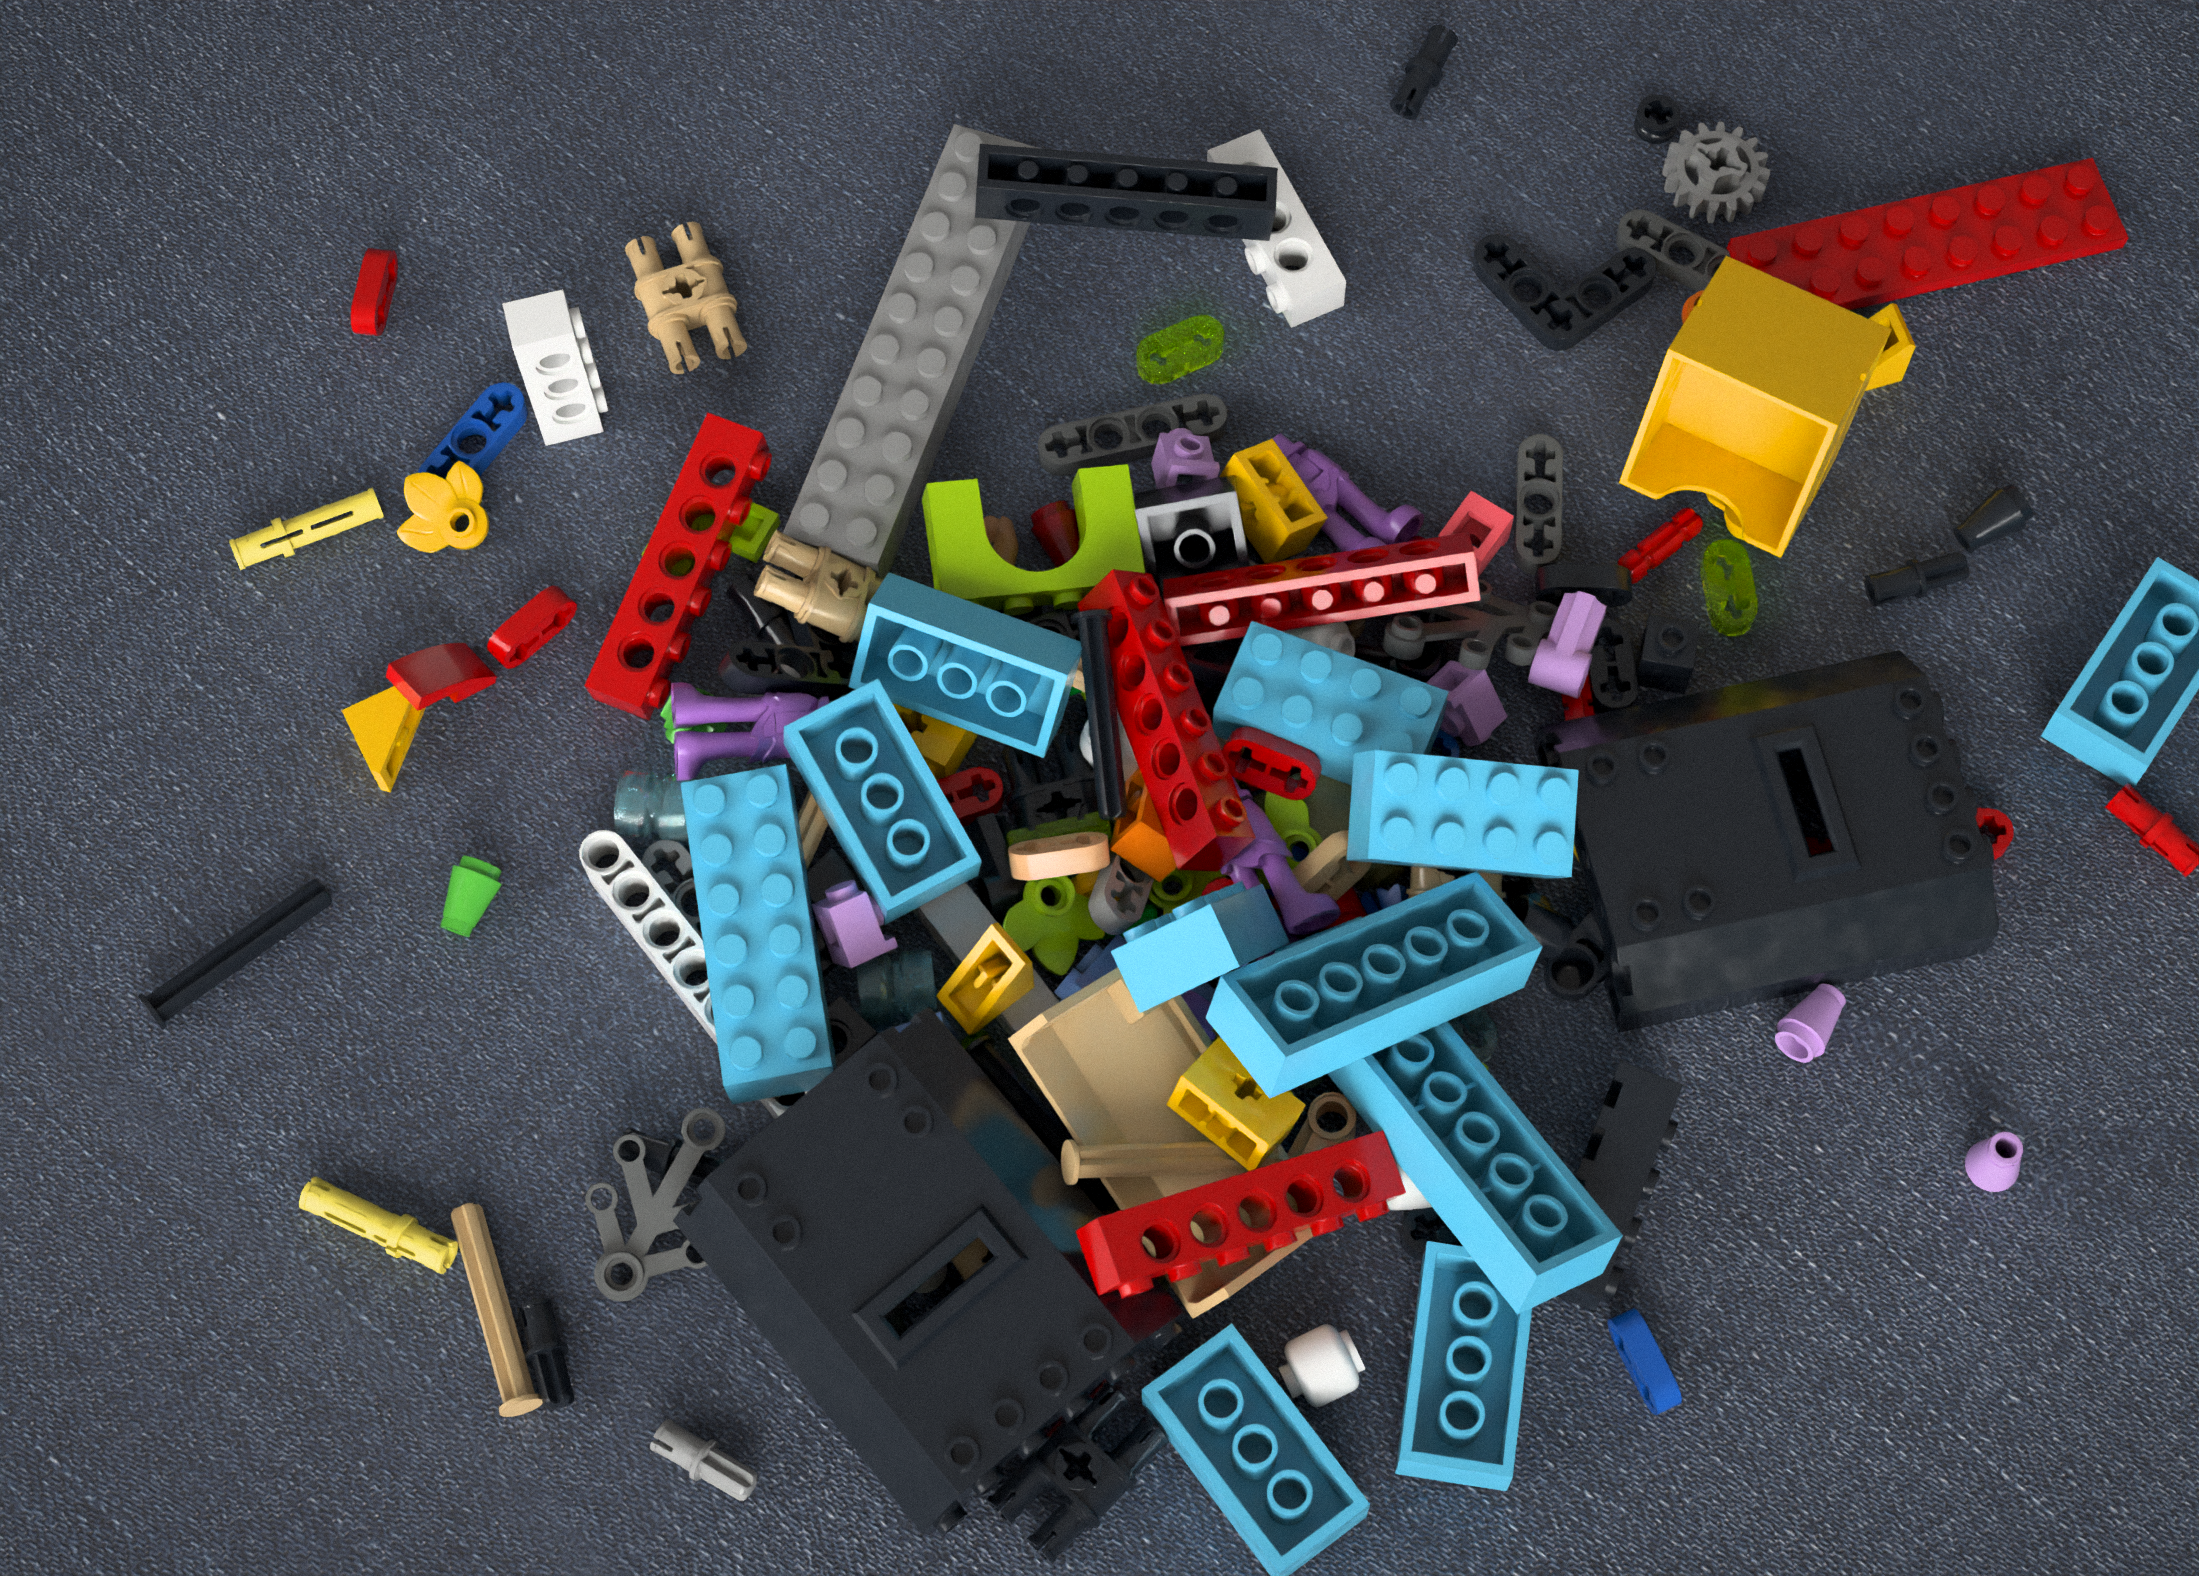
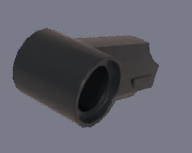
M990 813L976 817L971 824L963 828L982 860L977 878L980 900L993 918L998 920L1005 918L1008 910L1023 900V892L1027 880H1018L1011 876L1008 849L1013 844H1016L1006 817Z

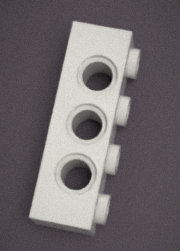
M1256 130L1208 150L1207 162L1278 168L1276 213L1272 228H1276L1279 231L1271 232L1270 241L1242 239L1246 246L1245 256L1250 269L1255 275L1261 274L1268 285L1266 293L1273 310L1277 314L1283 312L1292 328L1343 307L1346 280L1261 130ZM1294 265L1300 267L1301 269L1288 270L1284 267Z
M563 289L503 303L512 348L545 445L604 432L599 413L607 412L608 406L596 363L592 356L588 336L585 333L579 307L569 309Z

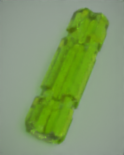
M1097 811L1084 814L1083 820L1078 821L1075 816L1035 825L1036 830L1028 831V827L1012 830L1007 834L1008 846L1010 847L1022 841L1080 832L1105 833L1109 840L1111 839V828L1109 820H1101Z

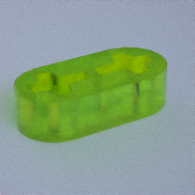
M1197 315L1147 336L1137 346L1136 368L1138 374L1143 380L1151 384L1160 385L1212 364L1223 353V327L1217 319L1209 315ZM1201 334L1204 339L1211 338L1210 345L1204 347L1200 341L1194 342V335ZM1157 353L1160 358L1166 357V364L1160 366L1156 360L1150 361V354Z
M1729 539L1717 540L1707 547L1700 564V575L1708 616L1712 626L1719 633L1726 636H1739L1751 628L1758 612V600L1750 560L1746 549L1740 543ZM1718 557H1725L1727 564L1733 565L1729 580H1725L1722 566L1716 565ZM1728 595H1733L1735 608L1743 610L1739 619L1733 618L1730 611H1724Z

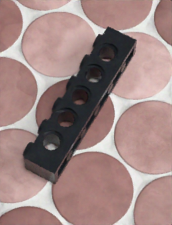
M980 144L975 218L1270 241L1276 213L1278 168Z

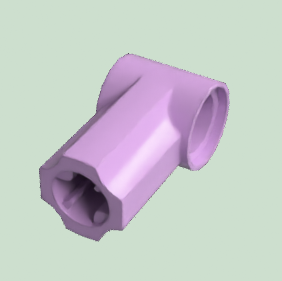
M1585 592L1565 593L1553 620L1547 640L1542 639L1538 646L1530 669L1528 683L1578 699L1592 661V654L1590 653L1605 617L1607 606L1600 603L1595 596Z

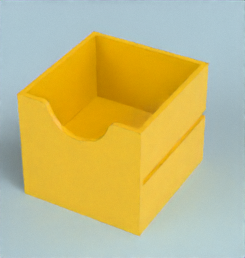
M1726 256L1699 298L1697 306H1694L1667 350L1619 483L1653 499H1660L1669 493L1681 490H1693L1710 494L1726 503L1736 513L1742 526V537L1747 543L1781 558L1838 455L1892 329Z

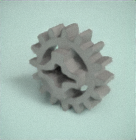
M1718 122L1715 131H1709L1704 123H1699L1695 136L1687 130L1682 131L1679 143L1671 142L1662 170V175L1666 177L1665 192H1676L1673 205L1676 208L1686 203L1691 206L1689 211L1690 218L1696 217L1700 211L1707 213L1708 223H1714L1717 214H1723L1728 222H1733L1737 209L1745 215L1750 214L1753 203L1761 202L1770 176V169L1765 168L1768 159L1767 152L1755 153L1759 140L1756 137L1747 141L1741 139L1743 128L1739 126L1732 134L1725 132L1724 122Z

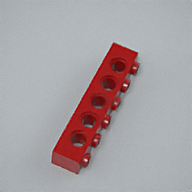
M707 412L584 685L594 700L648 721L654 709H661L665 704L671 689V681L668 680V677L675 662L681 663L688 653L692 639L691 634L688 633L696 616L702 617L709 606L712 596V589L709 588L713 576L716 570L722 572L726 567L732 551V544L729 541L736 525L743 526L749 516L752 506V498L749 496L756 480L762 482L769 471L772 454L769 453L770 449L762 432ZM722 470L735 472L734 478L728 484L714 485L711 483L713 477ZM707 514L715 517L714 523L706 530L697 531L691 528L694 520L701 515ZM685 559L695 561L694 568L687 575L674 576L671 574L672 568L677 562ZM661 605H672L675 607L672 616L666 621L654 622L651 620V615L657 607ZM642 650L654 652V657L647 666L643 668H633L630 666L631 660L636 653Z
M1469 532L1163 580L1165 609L1176 631L1180 647L1245 637L1251 621L1279 631L1481 600L1475 553Z
M1112 569L1077 604L1079 612L1095 609L1110 610L1112 612L1113 618L1107 622L1116 708L1178 870L1218 872L1256 839L1247 816L1246 808L1240 799L1229 771L1228 763L1223 756L1212 728L1211 720L1206 713L1195 685L1193 674L1187 665L1176 636V631L1170 622L1159 594V588L1152 574Z
M1382 1130L1098 1217L1076 1230V1234L1098 1296L1119 1289L1121 1298L1124 1299L1154 1288L1152 1278L1168 1274L1170 1282L1174 1283L1203 1272L1200 1265L1202 1262L1216 1258L1219 1268L1250 1257L1249 1247L1263 1243L1266 1252H1271L1297 1242L1296 1232L1310 1228L1313 1237H1317L1344 1227L1343 1217L1356 1214L1359 1223L1390 1212L1387 1202L1405 1194L1406 1190ZM1333 1178L1342 1186L1344 1196H1341L1336 1191ZM1287 1193L1294 1197L1298 1211H1295L1289 1205ZM1239 1207H1242L1248 1213L1251 1227L1246 1225L1241 1219ZM1191 1221L1201 1228L1204 1236L1203 1242L1194 1236L1191 1229ZM1143 1236L1153 1243L1156 1252L1155 1258L1145 1251L1142 1243Z

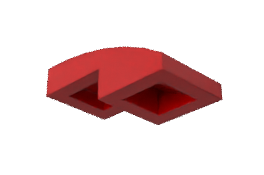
M466 643L442 644L414 652L389 663L386 678L417 711L447 696L454 703H457L495 684L497 678Z

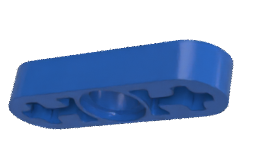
M505 382L489 386L423 462L418 473H431L444 479L453 466L450 457H453L456 462L462 461L473 468L480 477L526 422L528 409L520 389L513 384ZM511 401L513 407L511 412L501 410L496 414L494 406L497 404L506 406ZM492 423H494L496 429L495 432H493L490 428V425ZM470 435H481L487 439L485 447L474 454L462 452L460 444Z

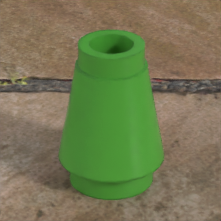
M463 855L459 866H452L440 927L458 935L470 937L473 928H475L502 886L498 882L502 870L482 860Z

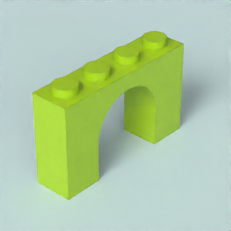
M1128 464L1078 469L1071 485L1079 533L1078 552L1062 566L1038 572L1023 570L1009 564L991 546L984 526L978 478L927 483L922 497L934 589L992 610H1003V614L1021 615L1033 611V606L1053 604L1055 610L1063 608V610L1078 608L1077 604L1112 569L1145 573Z

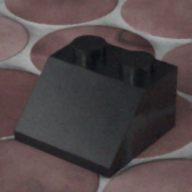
M1235 475L1135 493V514L1146 570L1148 574H1152L1159 588L1163 604L1164 579L1250 566Z

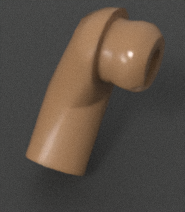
M991 515L984 518L985 531L989 542L994 543L993 549L1002 559L1015 566L1019 545L1012 520L1005 516H1002L1001 519Z

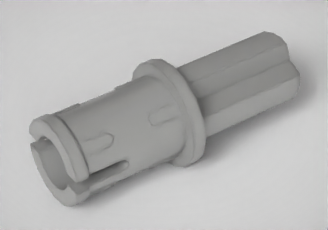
M670 1418L666 1419L653 1437L659 1439L660 1442L653 1440L650 1444L651 1451L659 1453L689 1471V1477L696 1482L702 1478L739 1501L746 1500L755 1489L758 1482L756 1471L719 1450V1443L716 1440L711 1439L706 1442L679 1426Z

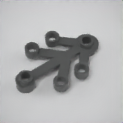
M1478 579L1480 601L1420 610L1424 613L1438 614L1455 621L1423 623L1421 619L1413 615H1396L1393 621L1389 622L1386 626L1382 647L1392 657L1402 660H1414L1422 656L1425 642L1467 638L1461 644L1458 657L1459 663L1468 669L1484 670L1489 666L1492 651L1503 635L1514 633L1507 639L1504 657L1516 665H1530L1533 663L1541 640H1547L1558 607L1544 601H1536L1526 606L1491 595L1492 586L1488 582ZM1484 609L1500 616H1494L1479 610Z
M697 1108L685 1117L681 1129L685 1142L654 1196L644 1164L647 1153L645 1142L636 1135L627 1134L618 1138L614 1143L613 1156L617 1163L622 1165L637 1226L625 1244L615 1212L619 1204L617 1189L610 1183L599 1182L593 1184L587 1190L585 1203L587 1208L595 1215L605 1252L596 1263L594 1279L599 1291L607 1298L614 1301H629L644 1291L649 1277L687 1266L693 1269H700L708 1265L705 1260L701 1263H695L688 1258L687 1249L691 1244L688 1239L680 1248L646 1255L658 1234L679 1229L673 1222V1219L682 1208L689 1204L692 1206L697 1202L694 1201L673 1207L703 1153L717 1148L725 1138L726 1124L723 1117L717 1111L710 1108ZM702 1119L710 1120L715 1126L714 1135L705 1141L698 1139L694 1133L695 1124ZM627 1140L635 1141L640 1147L638 1158L631 1162L622 1159L619 1152L620 1146ZM599 1188L608 1189L612 1194V1203L604 1210L596 1208L592 1202L593 1193ZM618 1263L628 1264L633 1271L632 1279L627 1284H619L612 1277V1270Z

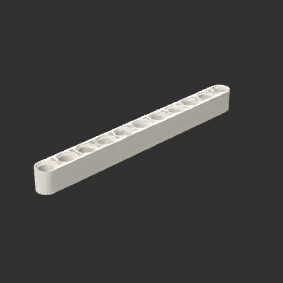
M599 830L589 834L583 840L579 852L580 860L591 884L717 1044L708 979L705 983L696 986L685 983L687 977L696 970L707 971L703 940L617 833L609 830ZM614 854L619 856L617 861L608 868L595 867L597 861L605 855ZM643 892L649 894L648 899L638 907L625 905L626 900L635 893ZM666 931L680 933L678 939L669 946L655 944L656 939ZM780 1096L761 1099L760 1101L774 1119L791 1107L778 1103ZM947 1264L914 1292L927 1293L937 1289L945 1279Z

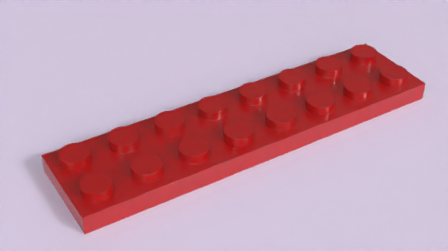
M2092 157L1730 238L1727 250L1730 254L1729 257L1847 310H1853L2121 249L2129 237Z

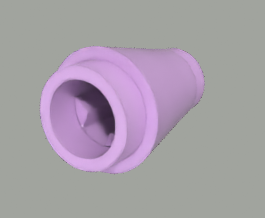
M1819 984L1814 991L1778 1022L1775 1042L1779 1049L1788 1057L1804 1063L1810 1062L1814 1057L1821 1056L1846 1003L1844 995L1832 985Z
M2000 1132L1974 1144L1969 1149L1965 1158L1966 1172L1971 1181L1979 1188L1990 1192H1999L2011 1187L2016 1182L2020 1171L2023 1154L2021 1140L2010 1132Z

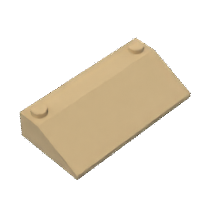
M1117 967L1042 1012L1008 1038L1077 1145L1211 1141L1166 1105L1181 1075L1213 1043L1181 995L1139 1013L1123 976ZM1280 1144L1278 1147L1281 1162L1290 1158ZM1242 1173L1105 1177L1100 1179L1120 1210H1124ZM1287 1193L1289 1205L1292 1209L1298 1211L1294 1197ZM1239 1207L1241 1219L1246 1225L1251 1227L1248 1213L1242 1207ZM1191 1221V1229L1194 1236L1203 1242L1204 1236L1201 1228ZM1310 1228L1296 1232L1297 1242L1271 1252H1266L1263 1243L1249 1247L1250 1257L1220 1268L1216 1258L1202 1262L1200 1265L1203 1272L1174 1283L1170 1282L1168 1274L1164 1276L1192 1319L1232 1296L1312 1238L1313 1235ZM1143 1236V1245L1151 1257L1155 1258L1156 1252L1153 1243Z

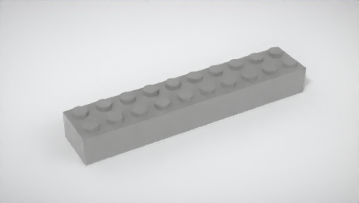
M957 124L953 125L783 534L816 549L819 546L825 547L826 545L831 548V552L865 568L867 566L871 567L876 572L875 576L884 579L891 570L1031 223L975 218L980 144L1027 148L1038 147Z

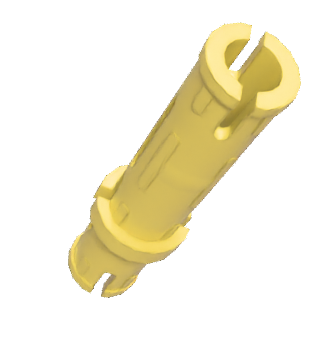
M369 488L365 492L324 505L285 521H281L280 517L270 520L271 526L237 539H231L229 543L240 570H243L247 566L280 554H284L285 558L295 555L294 549L339 534L374 519H381L384 515L373 488ZM353 511L352 514L311 528V525L325 521L327 519L333 518L343 513ZM300 529L303 530L302 532L292 535L290 537L280 539L279 541L273 542L265 546H260L262 543L268 542L270 540L285 536L289 533L295 532Z
M317 1176L311 1178V1182H307L302 1190L299 1199V1207L301 1209L319 1215L351 1232L377 1242L379 1245L386 1247L387 1254L395 1258L405 1256L424 1264L439 1274H444L446 1268H450L455 1260L458 1251L457 1241L438 1235L418 1225L417 1218L411 1215L403 1214L399 1216L348 1191L339 1189Z

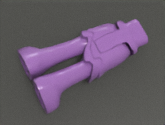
M1282 433L1273 438L1328 517L1320 529L1342 552L1408 542L1411 537L1417 535L1424 521V514L1418 509L1404 504L1389 513L1370 500L1349 479V473L1323 453L1307 448L1301 441L1294 444ZM1337 503L1350 513L1373 537H1365L1336 512Z
M672 683L671 710L674 729H686L707 723L756 722L750 732L676 731L674 735L676 780L683 781L696 778L706 762L717 759L750 757L747 764L762 761L763 764L774 759L791 758L784 746V726L829 704L828 696L821 697L819 701L809 694L766 692L764 696L748 698L715 697L701 694L689 683Z
M1232 776L1240 799L1246 808L1247 816L1256 839L1221 868L1222 875H1229L1234 884L1243 881L1246 889H1250L1261 884L1254 868L1263 870L1281 911L1282 918L1278 914L1277 916L1290 942L1286 945L1299 941L1298 935L1314 933L1332 924L1341 914L1336 901L1330 895L1308 893L1303 889L1287 862L1286 857H1294L1286 847L1287 842L1276 832L1265 812L1252 801L1253 797L1246 789L1241 790ZM1276 949L1256 958V961L1275 954Z

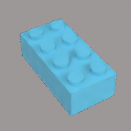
M2157 557L2053 714L2041 737L2119 784L2125 786L2129 783L2134 788L2199 689V581Z
M888 572L868 604L849 687L858 689L879 679L888 697L894 704L1044 758L1061 726L1081 657L1082 647L1081 642Z
M1251 621L1214 706L1213 730L1217 737L1227 740L1232 731L1239 727L1249 726L1305 747L1312 751L1320 760L1322 766L1321 775L1352 786L1354 753L1384 750L1429 755L1444 719L1449 691Z
M879 679L784 726V746L867 894L872 896L883 914L885 925L978 876L982 863L980 856Z
M1384 750L1354 753L1346 861L1467 872L1477 871L1478 873L1544 879L1572 877L1579 770Z
M1240 881L1205 896H1200L1173 909L1172 913L1152 919L1124 932L1123 935L1127 944L1112 950L1111 953L1137 1009L1141 1013L1290 942L1263 884L1246 889L1243 881Z
M1427 1241L1420 1271L1395 1474L1507 1491L1514 1472L1532 1308L1517 1315L1464 1246Z
M1232 1323L1142 1389V1405L1270 1576L1291 1575L1367 1517L1370 1507L1368 1500Z

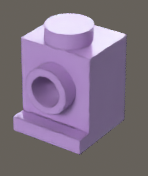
M1177 428L1169 433H1160L1151 462L1157 489L1181 485V483H1176L1178 474L1192 475L1193 482L1218 477L1220 466L1219 462H1214L1208 436L1193 435L1186 428Z
M1450 660L1426 682L1432 686L1449 691L1441 729L1453 737H1461L1463 743L1467 746L1479 745L1491 736L1492 731L1508 717L1485 669H1468L1459 662Z
M855 880L841 882L825 890L827 898L811 904L832 961L835 964L853 968L898 947L895 937L882 934L880 926L884 924V917L875 899L872 896H868L867 892L858 890Z

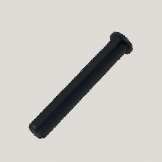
M1086 610L1071 615L1070 618L1072 624L1078 625L1079 641L1082 647L1081 659L1098 813L1101 820H1118L1126 817L1128 807L1107 622L1113 616L1110 610Z
M317 879L309 881L146 997L141 993L138 995V998L161 1029L164 1030L167 1027L164 1023L330 906L332 903L330 894Z
M990 1034L977 1038L965 1050L1061 1164L1063 1143L1065 1140H1074L1061 1120L994 1048L995 1039ZM1078 1178V1186L1098 1210L1106 1211L1116 1204L1100 1178Z

